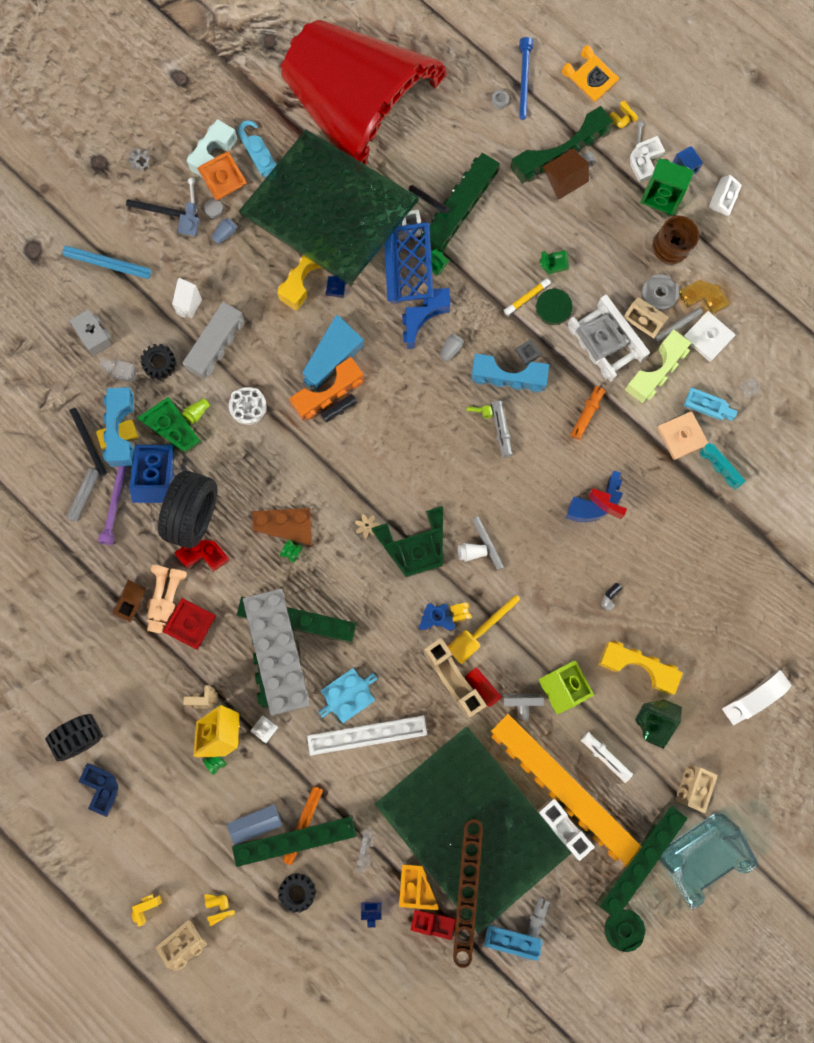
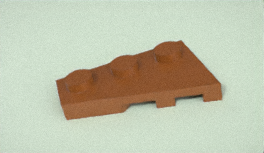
M310 508L252 511L253 531L312 547Z

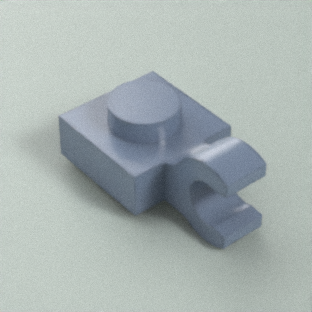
M186 202V215L180 214L177 233L197 236L200 218L195 217L197 204Z

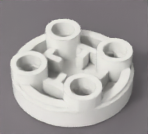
M245 387L232 392L229 400V411L235 421L244 425H252L264 417L267 404L259 389Z

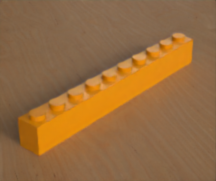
M506 714L490 730L493 734L491 738L498 745L502 743L507 748L505 752L513 760L517 758L521 762L519 766L527 774L531 772L536 777L534 781L541 788L545 786L550 791L548 795L557 802L560 801L565 806L563 810L571 818L575 816L579 820L577 824L585 832L589 830L594 835L592 839L600 847L604 845L609 850L607 854L615 862L619 860L623 864V869L636 853L640 844L509 714Z

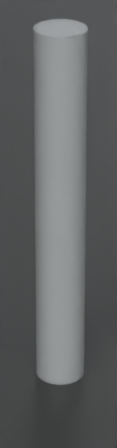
M700 307L658 333L654 339L656 342L661 341L673 329L677 331L702 315L703 310Z
M479 516L473 518L472 521L484 545H486L497 571L503 569L504 566Z

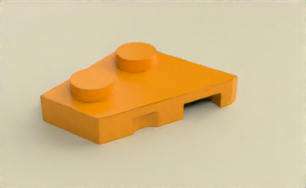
M402 864L399 907L438 910V904L422 865Z

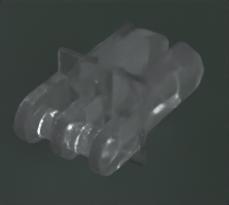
M115 357L114 361L102 359L99 363L104 372L110 374L114 380L117 378L125 381H134L138 377L137 369L132 363L121 361L117 357Z

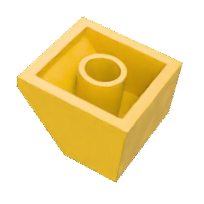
M219 705L196 721L193 756L196 758L226 756L237 749L239 744L240 713Z

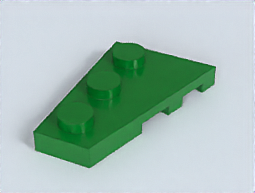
M169 397L137 417L139 421L185 453L201 443Z

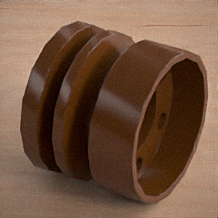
M678 215L669 218L653 239L652 248L654 254L660 261L666 264L673 265L682 262L699 241L698 227L693 220L686 216Z

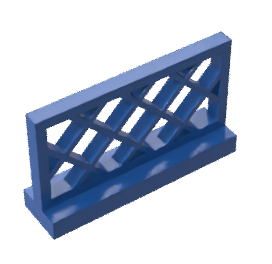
M426 222L398 227H384L387 301L398 304L404 301L433 298L430 224ZM424 228L425 235L419 240L414 234L418 229ZM406 231L409 234L403 243L398 237V232ZM413 237L418 241V244L411 251L406 244ZM422 245L426 248V253L420 259L415 253ZM403 248L410 252L404 261L399 256ZM412 256L419 260L414 269L407 265ZM422 264L427 267V272L423 277L416 273ZM406 266L411 272L404 280L400 272ZM415 274L421 280L413 288L408 281ZM423 282L428 286V294H420L417 291ZM407 285L412 291L408 296L402 297L401 290Z

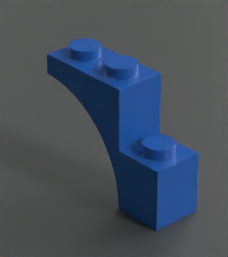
M449 288L433 289V298L423 299L424 307H406V314H402V325H406V331H403V343H407V349H414L417 333L426 321L436 315L450 312Z

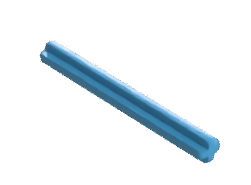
M64 246L62 251L65 257L149 279L151 275L150 268L74 247Z

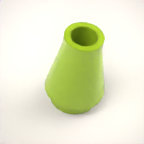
M201 398L199 401L184 408L182 416L191 425L194 422L197 423L207 408L210 407V404L206 399Z

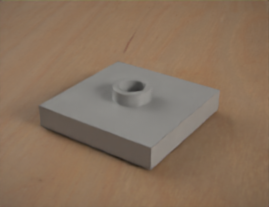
M607 314L578 327L576 330L595 361L627 345Z

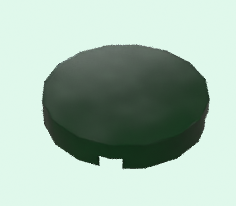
M548 289L538 297L535 308L537 316L545 324L560 325L570 317L573 306L572 300L564 291Z
M623 909L617 919L609 915L604 925L606 940L618 951H635L643 943L646 933L644 922L638 914L631 910Z

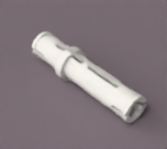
M587 732L582 737L581 742L593 752V756L601 759L624 783L632 777L633 773L606 749L604 743L601 744L590 732Z

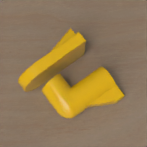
M626 100L620 103L619 108L626 114L623 118L614 111L609 115L613 124L621 129L631 120L633 122L638 120V116L630 109Z
M204 895L207 909L220 906L221 912L229 909L226 895ZM235 910L207 917L210 927L225 918L234 916Z

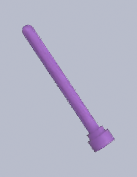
M127 466L118 467L105 529L99 534L98 543L113 545L115 537L112 530Z

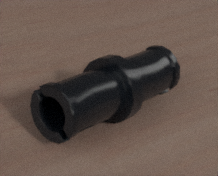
M350 393V395L342 400L333 402L334 405L320 412V414L327 423L337 415H343L345 410L358 402L354 395Z

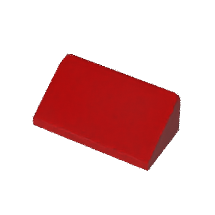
M475 667L465 676V680L473 689L477 690L488 707H491L501 699L502 696L478 668Z

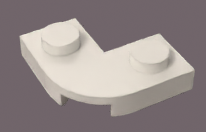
M658 136L637 144L631 153L630 165L639 183L650 179L654 170L651 159L665 153Z

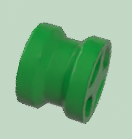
M288 540L280 552V557H286L291 563H295L303 547L300 545L296 546L293 544V541Z
M222 756L204 757L202 759L212 775H215L219 768L227 766Z

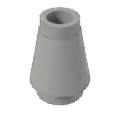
M452 333L447 337L439 357L449 362L463 347L464 340Z

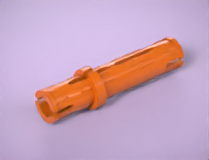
M595 386L589 400L585 401V407L570 433L572 438L575 439L577 437L576 440H581L595 410L599 408L598 404L606 392L603 388L599 390V386Z

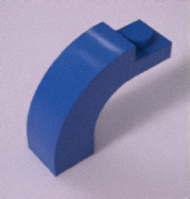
M613 471L609 477L605 493L611 494L609 502L617 505L623 495L622 492L616 491L620 489L622 479H619L620 472ZM573 497L565 518L576 522H593L605 517L608 513L598 507L593 501Z

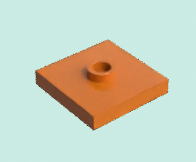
M229 151L197 168L216 201L247 184Z

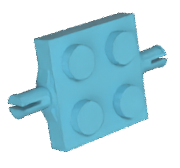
M352 668L323 688L321 692L326 698L328 705L318 711L319 714L323 713L321 717L323 718L333 712L344 723L373 703L375 699L371 695L368 686L378 680L374 677V673L363 680Z

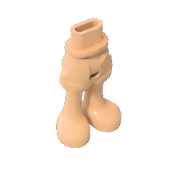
M151 565L150 570L156 575V587L152 599H149L147 602L148 619H151L147 620L149 622L147 631L162 634L164 625H167L175 609L173 599L179 582L186 578L187 572ZM169 574L170 581L165 598L163 599L164 586Z

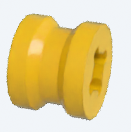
M469 603L450 606V610L454 615L452 618L453 622L472 618L468 611Z

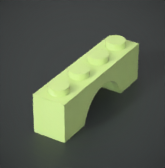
M673 329L658 349L662 355V367L654 372L640 370L625 390L641 403L646 399L650 401L656 393L654 390L656 386L659 385L661 387L667 380L665 375L669 371L672 373L679 365L677 363L678 359H684L690 350L687 348L691 342Z

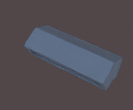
M275 805L227 823L234 845L282 826L281 818Z

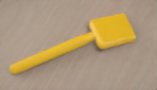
M518 595L513 596L472 635L469 631L464 630L447 646L460 664H463L480 648V643L476 639L482 636L520 601Z

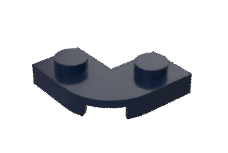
M87 763L78 782L96 789L88 809L108 817L118 795V782L109 771Z

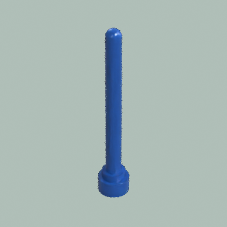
M523 37L519 40V49L522 52L519 114L521 120L526 119L529 53L533 49V39L530 37Z

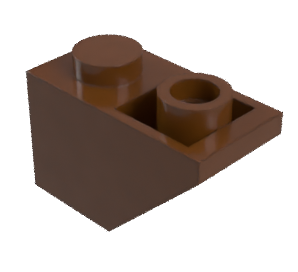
M127 580L110 615L126 623H131L146 588Z

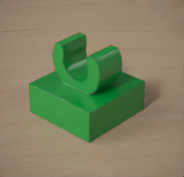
M437 249L431 252L432 272L436 276L440 275L450 261L443 256V252H439Z

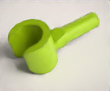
M488 405L482 408L467 406L466 411L482 412L483 418L493 417L492 408Z

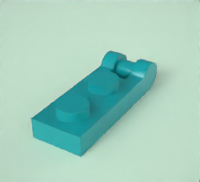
M708 443L700 450V456L712 463L713 469L717 473H721L729 487H733L736 490L746 482L714 444Z

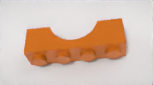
M351 357L335 367L336 380L328 390L316 393L303 388L289 398L290 404L302 421L314 418L319 410L329 408L334 400L337 398L342 399L348 394L350 389H356L363 384L364 374Z

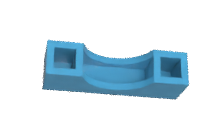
M475 354L471 381H475L476 384L480 385L490 383L495 387L510 386L515 390H522L524 388L539 393L545 391L547 386L549 364L530 362L528 367L521 372L507 373L497 366L494 356Z
M130 387L107 388V395H104V405L106 407L104 423L106 424V431L103 433V438L106 443V449L103 450V457L111 467L132 466L134 447L129 441L119 436V424L126 415L134 412V393Z

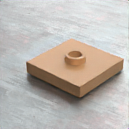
M692 411L657 427L673 460L695 452L708 444Z

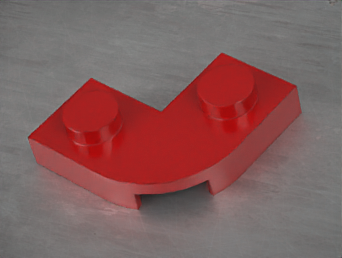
M201 540L193 548L181 547L174 552L186 569L201 559L207 563L213 572L229 562L227 555L213 540Z

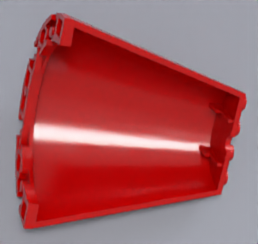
M316 20L304 25L298 36L296 35L292 38L291 46L280 66L282 68V78L356 176L368 164L370 149L367 144L374 140L381 126L380 122L391 111L397 101L420 78H429L430 85L436 88L446 77V67L438 59L323 20Z

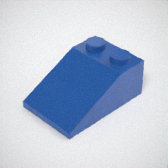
M135 445L129 486L132 503H163L167 490L173 481L174 445Z

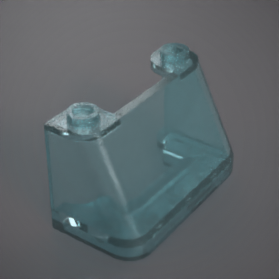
M721 813L712 815L670 843L659 859L664 870L692 911L701 906L705 901V895L702 890L733 869L739 873H749L759 866L741 829Z

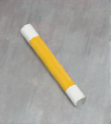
M548 278L544 279L504 309L507 316L550 285V280Z

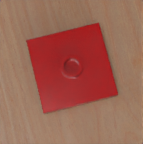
M181 598L163 633L199 650L217 616Z

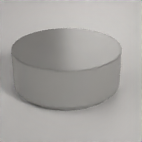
M497 90L492 94L491 104L494 108L504 109L508 106L509 95L506 91Z
M211 199L205 203L204 210L209 218L216 219L223 214V207L220 201Z

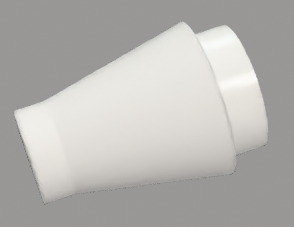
M463 543L458 546L460 561L464 560V562L487 556L486 545Z

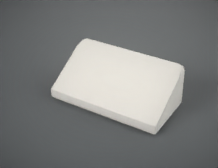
M731 175L722 177L709 208L729 216L742 185Z

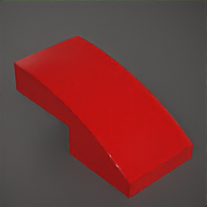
M594 488L591 489L588 496L598 507L616 518L622 519L625 516L627 508L609 502L611 494Z
M415 909L410 931L453 940L456 918Z

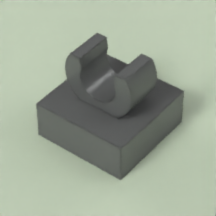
M532 339L515 349V352L525 366L541 356V352Z

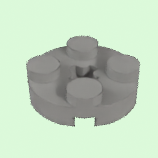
M654 275L643 285L641 297L659 311H667L677 302L679 287L667 275ZM658 289H661V292L665 293V295L660 297L656 292H658Z

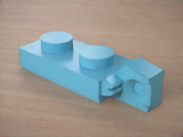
M695 388L689 389L683 405L719 420H724L725 418L733 421L738 412L729 408V404L725 400Z

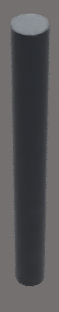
M130 199L126 201V206L179 218L180 214L186 215V211Z
M70 409L69 412L99 475L105 476L107 471L77 409Z

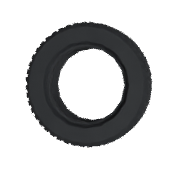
M188 470L182 471L175 476L164 497L159 514L158 534L162 540L188 549L200 543L211 521L217 499V484L212 478Z

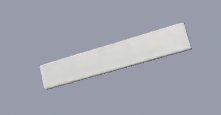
M423 715L308 735L307 740L311 756L426 736L427 729Z

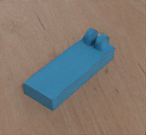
M488 925L484 947L538 961L542 952L543 939Z

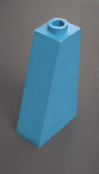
M336 315L302 372L303 382L309 388L313 387L316 391L336 373V366L348 358H352L364 347V339L339 315Z

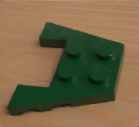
M443 506L426 511L431 527L430 531L398 541H393L388 523L371 528L373 534L406 578L443 567Z

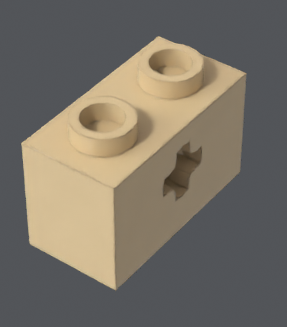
M639 297L636 298L624 315L625 320L652 338L658 334L669 318Z

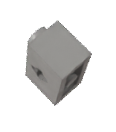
M88 309L69 320L92 356L112 346L109 341L111 336L106 328L102 329L99 324L102 322L96 313L92 315Z

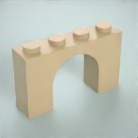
M442 638L424 649L423 654L467 719L487 706L477 690H473L458 670L451 657L452 653Z

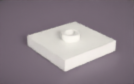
M707 311L683 337L691 342L690 345L711 362L735 337V334Z

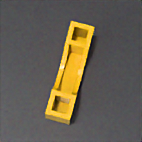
M322 236L318 240H314L309 252L303 254L300 258L299 265L290 271L285 283L282 282L277 289L279 300L297 311L307 298V292L303 286L306 275L317 268L330 269L340 256L339 247Z
M615 640L606 643L598 662L599 666L618 672L628 664L639 665L649 673L652 688L670 696L675 695L683 672L678 671L677 666L669 663L666 666L659 663L660 659L653 656L645 657L641 655V651L634 648L626 649L623 647L624 644Z

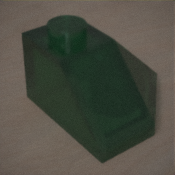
M665 699L644 703L636 715L635 721L641 727L645 741L664 749L681 722L682 707Z

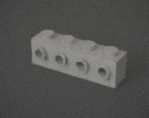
M222 302L183 361L185 369L204 380L207 376H210L214 371V365L217 360L220 361L227 345H231L236 331L243 327L244 317L242 312Z

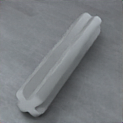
M94 468L88 469L66 516L67 519L73 522L78 520L99 475L98 470Z

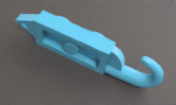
M250 120L243 121L238 126L240 139L261 177H266L275 182L276 170L278 168L263 140L256 135L247 137L244 131L248 125L258 128L257 124Z

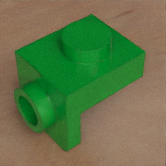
M566 250L548 254L546 251L541 252L540 266L548 275L569 270L568 252Z

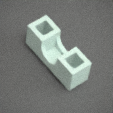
M218 119L214 124L210 125L208 133L199 140L194 152L188 155L187 164L189 169L201 176L197 168L214 159L210 155L213 150L230 151L238 140L235 129Z

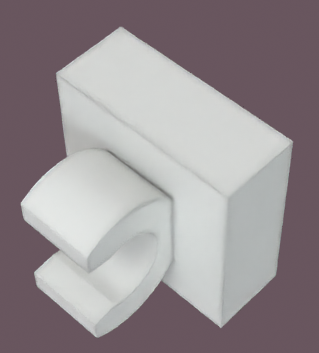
M262 715L251 729V732L267 743L279 727Z

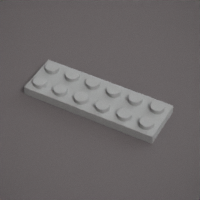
M278 589L243 598L270 714L275 715L310 706L283 590Z

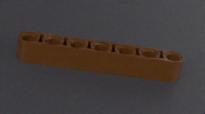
M475 818L468 819L463 829L453 945V960L455 965L460 968H466L471 964L473 954L483 827L480 821ZM471 823H476L479 826V830L475 834L469 833L467 830L468 825ZM469 844L477 846L475 854L470 855L466 852V847ZM472 865L475 867V873L468 876L464 873V868ZM469 886L473 888L474 892L471 896L466 897L462 894V890ZM469 908L472 914L470 917L464 918L460 915L461 910ZM461 930H468L470 932V936L467 939H461L458 934ZM461 951L468 954V958L464 961H460L456 957Z

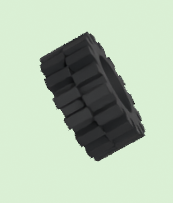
M153 344L154 347L152 348L149 345L147 347L148 350L144 349V355L140 357L142 368L152 379H166V376H171V372L175 370V356L169 347H164L163 344H159V346ZM156 356H163L166 362L163 367L154 368L151 364L152 359Z
M299 873L291 874L281 883L278 890V898L281 901L282 907H285V910L292 911L291 913H301L312 905L316 890L315 884L311 881L310 877L308 878L305 874ZM294 885H300L305 890V896L300 901H294L289 895L290 888Z

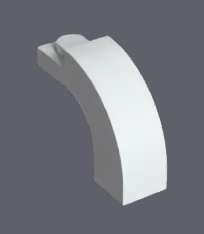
M778 670L764 678L751 691L724 706L722 710L734 726L771 705L783 696L792 685L782 671Z

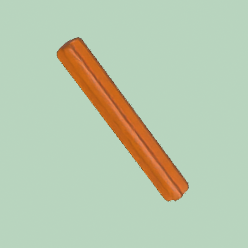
M315 786L312 788L295 830L309 826L322 795V789ZM298 852L284 855L283 862L292 865Z

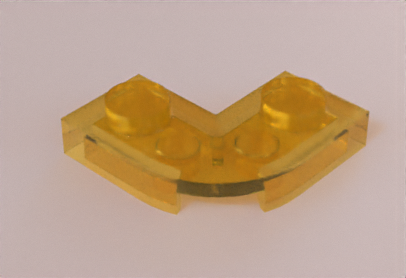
M699 280L679 290V295L687 308L703 300L712 315L730 305L717 284L713 285Z

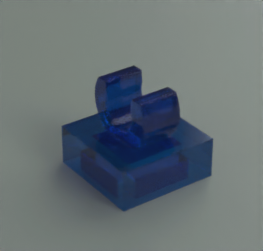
M328 276L326 296L344 298L346 278Z
M361 902V920H367V928H376V920H382V902Z

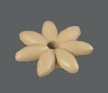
M362 514V521H355V524L360 526L356 533L363 532V536L366 539L369 533L374 535L371 528L380 524L373 523L374 515L367 519Z

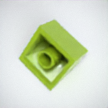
M576 660L538 679L557 715L594 696Z

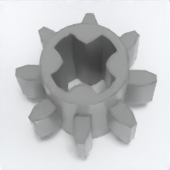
M135 147L134 151H129L130 158L127 161L132 163L131 167L134 170L138 167L140 171H143V168L149 167L148 160L151 157L146 155L147 151L144 148L140 151L138 147Z

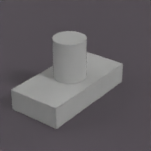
M502 694V703L504 706H517V719L527 720L529 719V706H544V697L542 694Z

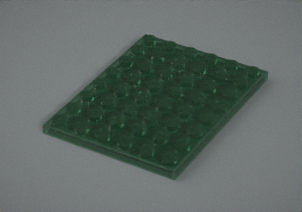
M306 129L242 206L239 213L351 286L419 199L418 196Z
M467 726L375 803V806L456 907L464 824L470 818L480 821L483 827L475 918V931L478 934L571 854L570 850ZM471 823L468 825L467 830L469 833L475 834L478 832L479 826L476 823ZM469 844L466 847V852L470 855L475 854L477 851V846L474 844ZM472 865L466 866L464 873L468 876L473 875L475 867ZM469 886L462 890V894L466 897L471 896L474 892L473 888ZM464 908L461 910V913L465 918L471 916L472 911L469 908Z

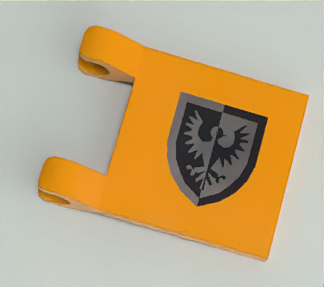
M585 45L580 54L588 61L576 72L570 63H566L561 72L596 102L620 78L594 54L589 45Z

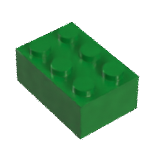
M659 158L640 203L674 216L688 189L694 170L689 169L687 166L672 163L668 159Z

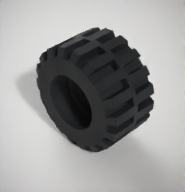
M84 714L58 726L47 735L45 740L55 760L65 761L97 744L103 737V734L92 714Z

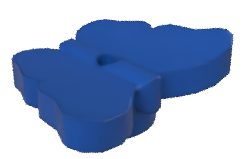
M427 604L419 624V629L428 630L432 626H441L446 630H454L455 624L450 615L451 612L448 605L442 604L435 607L433 604Z

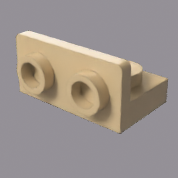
M205 685L204 696L200 693H190V697H184L183 705L189 708L214 709V704H217L218 693L210 685Z
M688 764L684 771L675 802L706 813L718 775L701 767Z
M188 920L155 948L166 968L177 971L185 967L192 957L199 955L208 944L200 937L193 923Z

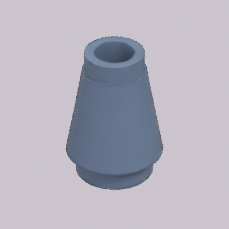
M226 217L225 220L222 219L211 238L220 245L221 242L236 233L235 230L238 227Z

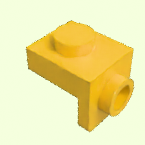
M153 894L141 898V903L132 907L131 916L138 927L146 923L143 911L162 904L160 895L153 897Z

